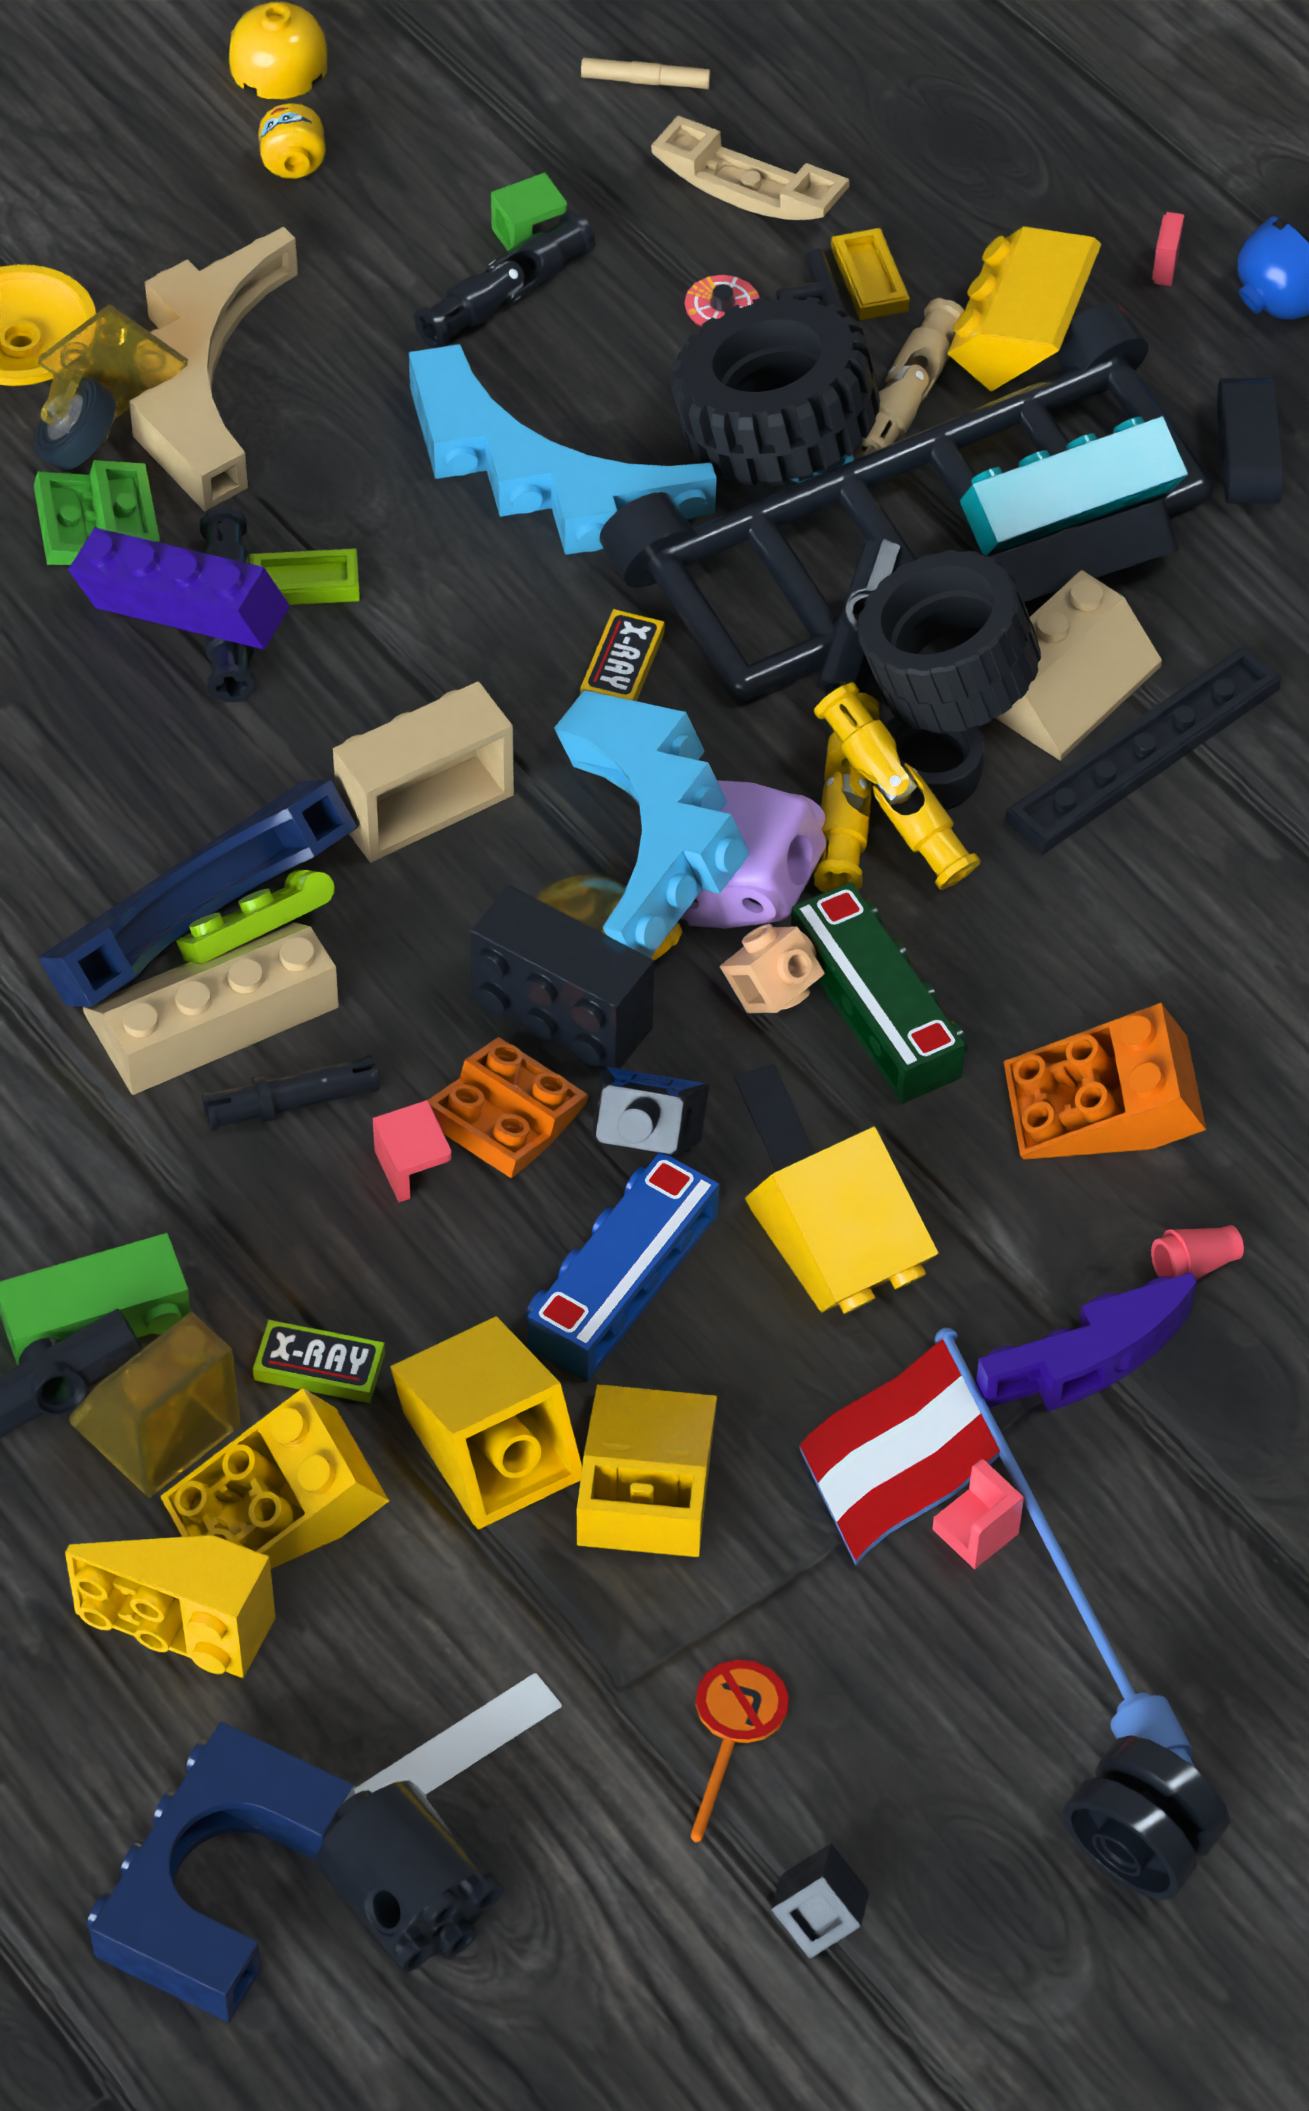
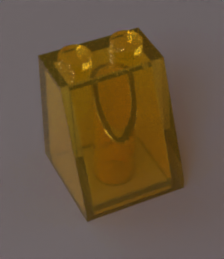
M191 1311L100 1382L69 1416L70 1424L148 1498H151L241 1426L233 1349Z

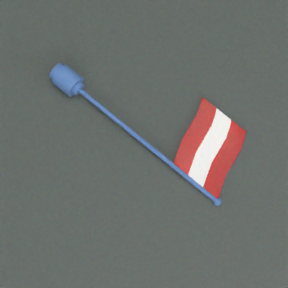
M951 1328L940 1329L935 1336L936 1345L899 1376L832 1414L800 1444V1452L855 1565L888 1534L958 1493L970 1482L972 1466L983 1459L990 1465L998 1457H1001L1017 1491L1024 1496L1023 1502L1124 1698V1701L1117 1707V1714L1110 1723L1116 1739L1129 1735L1149 1739L1173 1751L1194 1767L1191 1761L1193 1749L1167 1699L1160 1695L1151 1696L1149 1693L1136 1694L955 1343L958 1337L955 1330Z

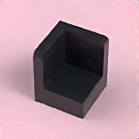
M830 1843L780 1876L771 1910L810 1959L862 1926L869 1892L837 1849Z

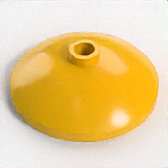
M36 265L0 267V385H33L51 380L72 369L86 356L96 338L97 315L95 305L89 293L70 276L51 268Z

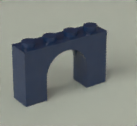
M220 1721L210 1739L202 1738L193 1748L186 1765L187 1775L177 1791L168 1790L160 1800L154 1814V1827L144 1843L136 1841L131 1846L121 1866L120 1873L122 1877L111 1895L103 1893L98 1898L90 1912L87 1927L90 1930L94 1957L230 2023L262 1970L258 1941L202 1915L182 1900L174 1887L176 1875L181 1864L197 1846L206 1840L231 1832H250L263 1835L316 1860L335 1812L347 1799L355 1795L354 1784Z

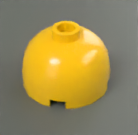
M268 2L257 5L243 14L231 32L230 72L236 84L243 89L244 83L256 88L257 96L265 99H289L304 95L313 89L312 81L317 79L320 74L323 79L327 73V43L324 33L313 15L301 6L288 2Z

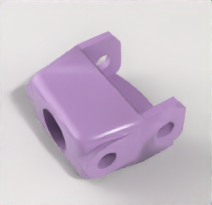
M718 781L727 800V803L720 812L732 815L750 855L720 894L701 890L695 898L698 902H693L681 919L686 920L689 926L723 929L784 921L792 913V907L796 905L826 848V838L822 831L826 820L825 813L817 803L802 795L790 794L751 782Z

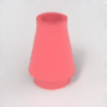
M1233 1225L1221 1228L1169 1229L1164 1232L1162 1238L1154 1240L1151 1248L1152 1263L1158 1277L1169 1276L1174 1278L1192 1272L1196 1280L1231 1261L1241 1259L1244 1253L1242 1237Z

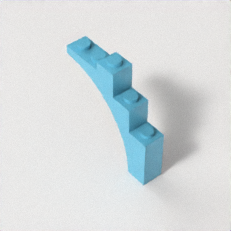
M460 344L409 352L410 389L435 479L487 471L500 517L552 508L565 555L603 549L599 536L606 522L623 506L647 494L657 492L670 494L686 519L715 514L716 475L712 463L678 466L627 464L583 454L546 439L519 423L499 406L472 373Z
M584 690L554 729L573 767L602 776L628 792L640 805L642 824L637 863L624 895L604 924L603 929L607 936L651 958L701 890L720 894L734 874L741 868L750 852L732 815L720 812L727 803V800L709 763L699 760L705 750L686 712Z

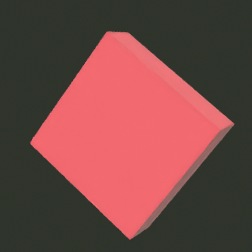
M1167 212L1166 215H1163L1152 280H1154V284L1172 287L1180 249L1184 214Z

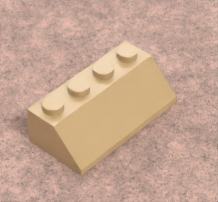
M290 921L204 964L188 962L111 994L92 1007H83V1012L130 1093L135 1095L339 1008L336 966L311 926Z

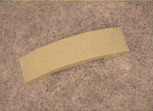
M677 116L651 145L652 153L659 160L694 186L736 207L769 217L791 220H808L824 217L849 188L848 178L807 163L804 164L797 174L724 148L721 146L720 131L681 116Z

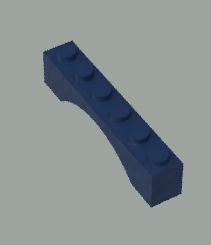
M331 779L302 781L37 958L65 1006L92 1007L137 977L146 965L162 950L188 931L191 923L214 913L232 900L276 875L315 857L358 827Z

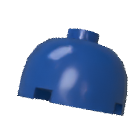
M1272 216L1254 230L1241 247L1238 254V276L1244 286L1238 292L1244 303L1256 314L1265 310L1277 319L1290 321L1309 315V243L1289 224L1279 230L1275 227L1279 218Z

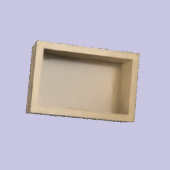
M479 681L460 690L450 691L440 699L415 711L402 713L391 722L363 735L352 736L343 744L333 748L335 788L358 827L350 832L349 835L370 863L514 795L513 725Z

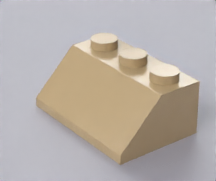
M1083 570L1076 574L1030 616L1041 650V660L1038 662L1039 670L1037 676L1029 685V690L1022 699H1018L1012 705L1013 707L1003 715L1000 714L994 717L1059 761L1066 757L1161 667L1162 659L1126 599Z

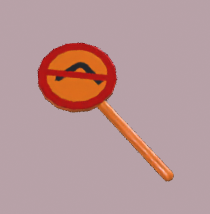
M737 1659L720 1663L704 1675L697 1687L695 1706L700 1720L712 1734L723 1738L691 1832V1839L694 1842H700L703 1839L735 1742L751 1743L766 1739L779 1730L787 1717L789 1695L784 1682L772 1669L756 1661Z

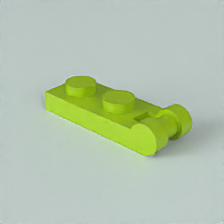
M302 869L295 870L287 876L284 888L272 894L270 889H263L249 894L238 901L241 909L223 918L220 913H213L194 921L189 925L191 933L176 940L184 961L204 964L326 904L334 895L335 887L333 880L322 872Z

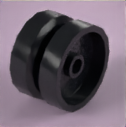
M1132 1735L1118 1738L1099 1761L1095 1770L1096 1778L1084 1780L1066 1803L1062 1812L1066 1829L1078 1847L1099 1868L1128 1888L1141 1895L1159 1900L1175 1898L1198 1865L1196 1857L1208 1855L1229 1826L1230 1819L1227 1806L1215 1788L1198 1770L1173 1751L1145 1738Z

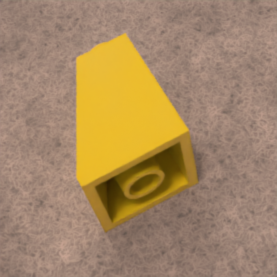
M875 1126L771 1174L745 1197L750 1210L821 1313L837 1305L840 1306L843 1314L851 1312L876 1299L871 1289L888 1281H891L895 1290L925 1276L926 1272L922 1265L939 1254Z
M497 1316L390 1366L403 1414L478 1530L581 1480L582 1464L561 1383Z

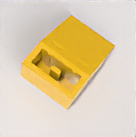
M597 1384L584 1451L577 1504V1546L699 1557L717 1396Z
M304 1388L300 1389L160 1496L182 1537L217 1536L269 1556L271 1569L342 1538L389 1502L338 1410Z
M214 1535L70 1544L65 1552L75 1613L80 1615L86 1623L100 1630L107 1631L114 1628L135 1636L141 1644L157 1652L171 1650L191 1658L200 1668L214 1674L228 1672L244 1679L276 1618L269 1556Z

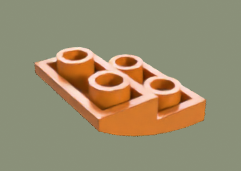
M497 1037L465 1059L460 1078L428 1099V1102L444 1135L508 1177L513 1178L534 1161L566 1129L586 1105L589 1095L568 1082L561 1075L554 1073L520 1051L516 1046Z

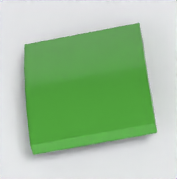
M94 460L90 475L54 472L37 473L34 491L47 565H71L94 527L160 543L145 463Z

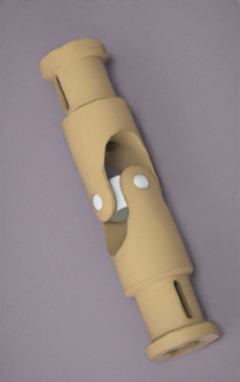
M936 298L931 300L925 308L924 322L921 327L914 329L909 335L885 379L887 385L879 391L880 410L875 418L876 422L868 437L862 438L860 447L853 453L854 460L891 445L895 441L901 440L916 416L920 403L927 397V394L950 358L947 352L955 335L953 325L957 318L965 311L954 301ZM863 446L867 447L865 452L862 450Z

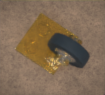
M107 305L38 357V364L54 376L48 400L42 408L41 418L35 432L34 446L36 452L45 461L62 470H70L81 465L97 450L100 444L104 445L115 417L117 418L130 408V400L139 396L145 390L152 389L174 377L188 366V359L112 305Z

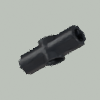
M882 539L879 541L867 540L863 546L843 609L835 622L834 636L817 683V687L826 696L837 688L851 682L855 683L858 687L859 693H865L872 670L859 641L858 631L860 626L853 615H860V612L865 607L864 602L869 594L878 587L879 582L887 575L890 576L898 567L909 562L910 555L902 550L901 545Z
M117 1308L64 1340L54 1337L41 1338L32 1342L23 1350L18 1366L0 1376V1438L41 1414L53 1417L64 1416L73 1412L81 1406L86 1398L87 1387L146 1354L121 1310Z

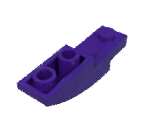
M1187 1273L1174 1278L1169 1276L1158 1277L1141 1288L1118 1295L1115 1293L1099 1295L1088 1304L1081 1306L1078 1329H1058L1047 1334L1041 1340L1018 1347L1012 1345L1002 1346L991 1351L987 1356L979 1358L976 1384L988 1408L1040 1392L1050 1412L1095 1394L1132 1373L1155 1355L1176 1334L1191 1314L1197 1283L1193 1273Z

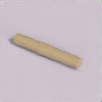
M582 59V78L709 89L710 69L638 61Z

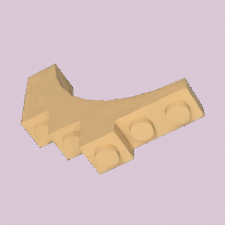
M284 226L265 237L256 239L248 246L231 255L213 262L200 271L187 259L145 281L148 318L159 329L153 330L147 336L137 340L141 378L151 388L129 401L133 437L204 512L248 488L245 452L225 427L212 399L213 373L224 344L242 318L267 294L298 275L296 240Z

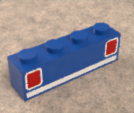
M659 1152L647 1168L639 1167L630 1177L624 1191V1197L614 1209L608 1207L600 1214L592 1229V1237L581 1250L575 1248L567 1255L559 1270L558 1279L548 1292L545 1290L539 1291L530 1302L525 1314V1321L528 1322V1348L588 1382L718 1217L719 1183L665 1153Z

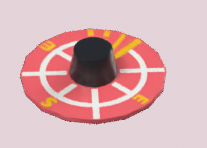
M728 275L709 276L694 283L687 291L684 305L687 315L697 325L702 326L703 323L712 317L718 319L724 316L726 309L738 304L740 308L753 304L752 300L759 299V294L749 282L738 277Z

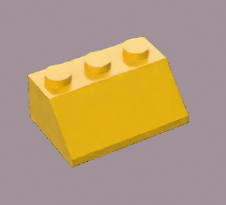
M1025 226L1007 238L1003 236L997 237L983 253L982 260L985 263L980 275L968 289L967 294L970 296L965 311L957 318L953 325L955 335L947 354L992 392L1058 352L1101 243L1095 237Z

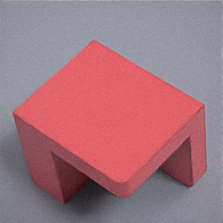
M428 1100L373 1118L375 1153L400 1203L410 1199L409 1175L449 1162L451 1160V1148Z
M981 1459L972 1466L969 1490L934 1517L932 1530L970 1566L976 1569L1019 1534L1024 1496L985 1460Z

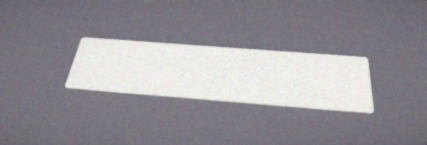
M534 1673L356 1787L355 1794L364 1790H369L373 1793L393 1782L409 1780L427 1795L560 1709L562 1704L542 1679Z

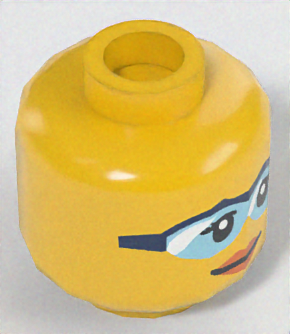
M292 103L279 105L268 111L260 121L258 132L260 154L265 167L271 173L282 178L297 179L310 175L322 164L326 150L324 130L320 117L311 108L302 104Z

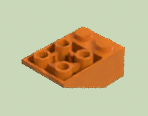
M1162 1003L1003 1061L1020 1156L1024 1160L1150 1150L1206 1130L1187 1035Z

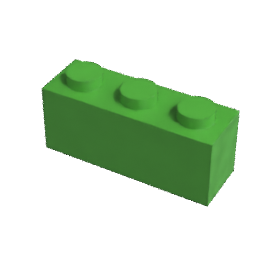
M168 1233L0 1281V1316L17 1366L23 1350L32 1342L50 1337L64 1340L117 1308L122 1311L137 1338L148 1334H165L173 1331L179 1325L192 1322L188 1287Z

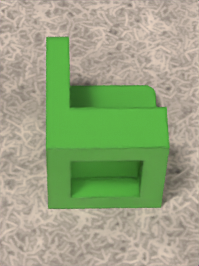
M546 173L491 192L492 230L507 251L532 235V225L559 216L567 211L566 200Z

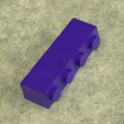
M95 527L68 569L97 609L260 649L266 648L290 608L289 603L264 567Z

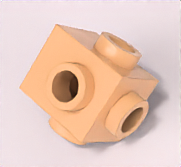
M771 924L760 926L748 933L742 940L744 947L720 965L722 972L747 1013H778L781 1009L791 1008L805 1000L810 994L808 987L825 974L815 958L816 950L813 943L804 933L800 932L798 927H772Z

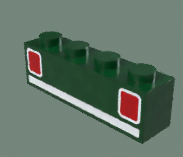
M849 882L793 906L791 927H798L800 932L804 933L811 940L816 950L815 958L825 973L817 981L901 1104L961 1079L964 1053L968 1050L965 1034L956 1021L952 1020L949 1022L941 1011L937 995L931 984L925 979L920 981L913 971L903 944L898 939L892 940L885 931L875 904L870 899L864 900L853 883Z

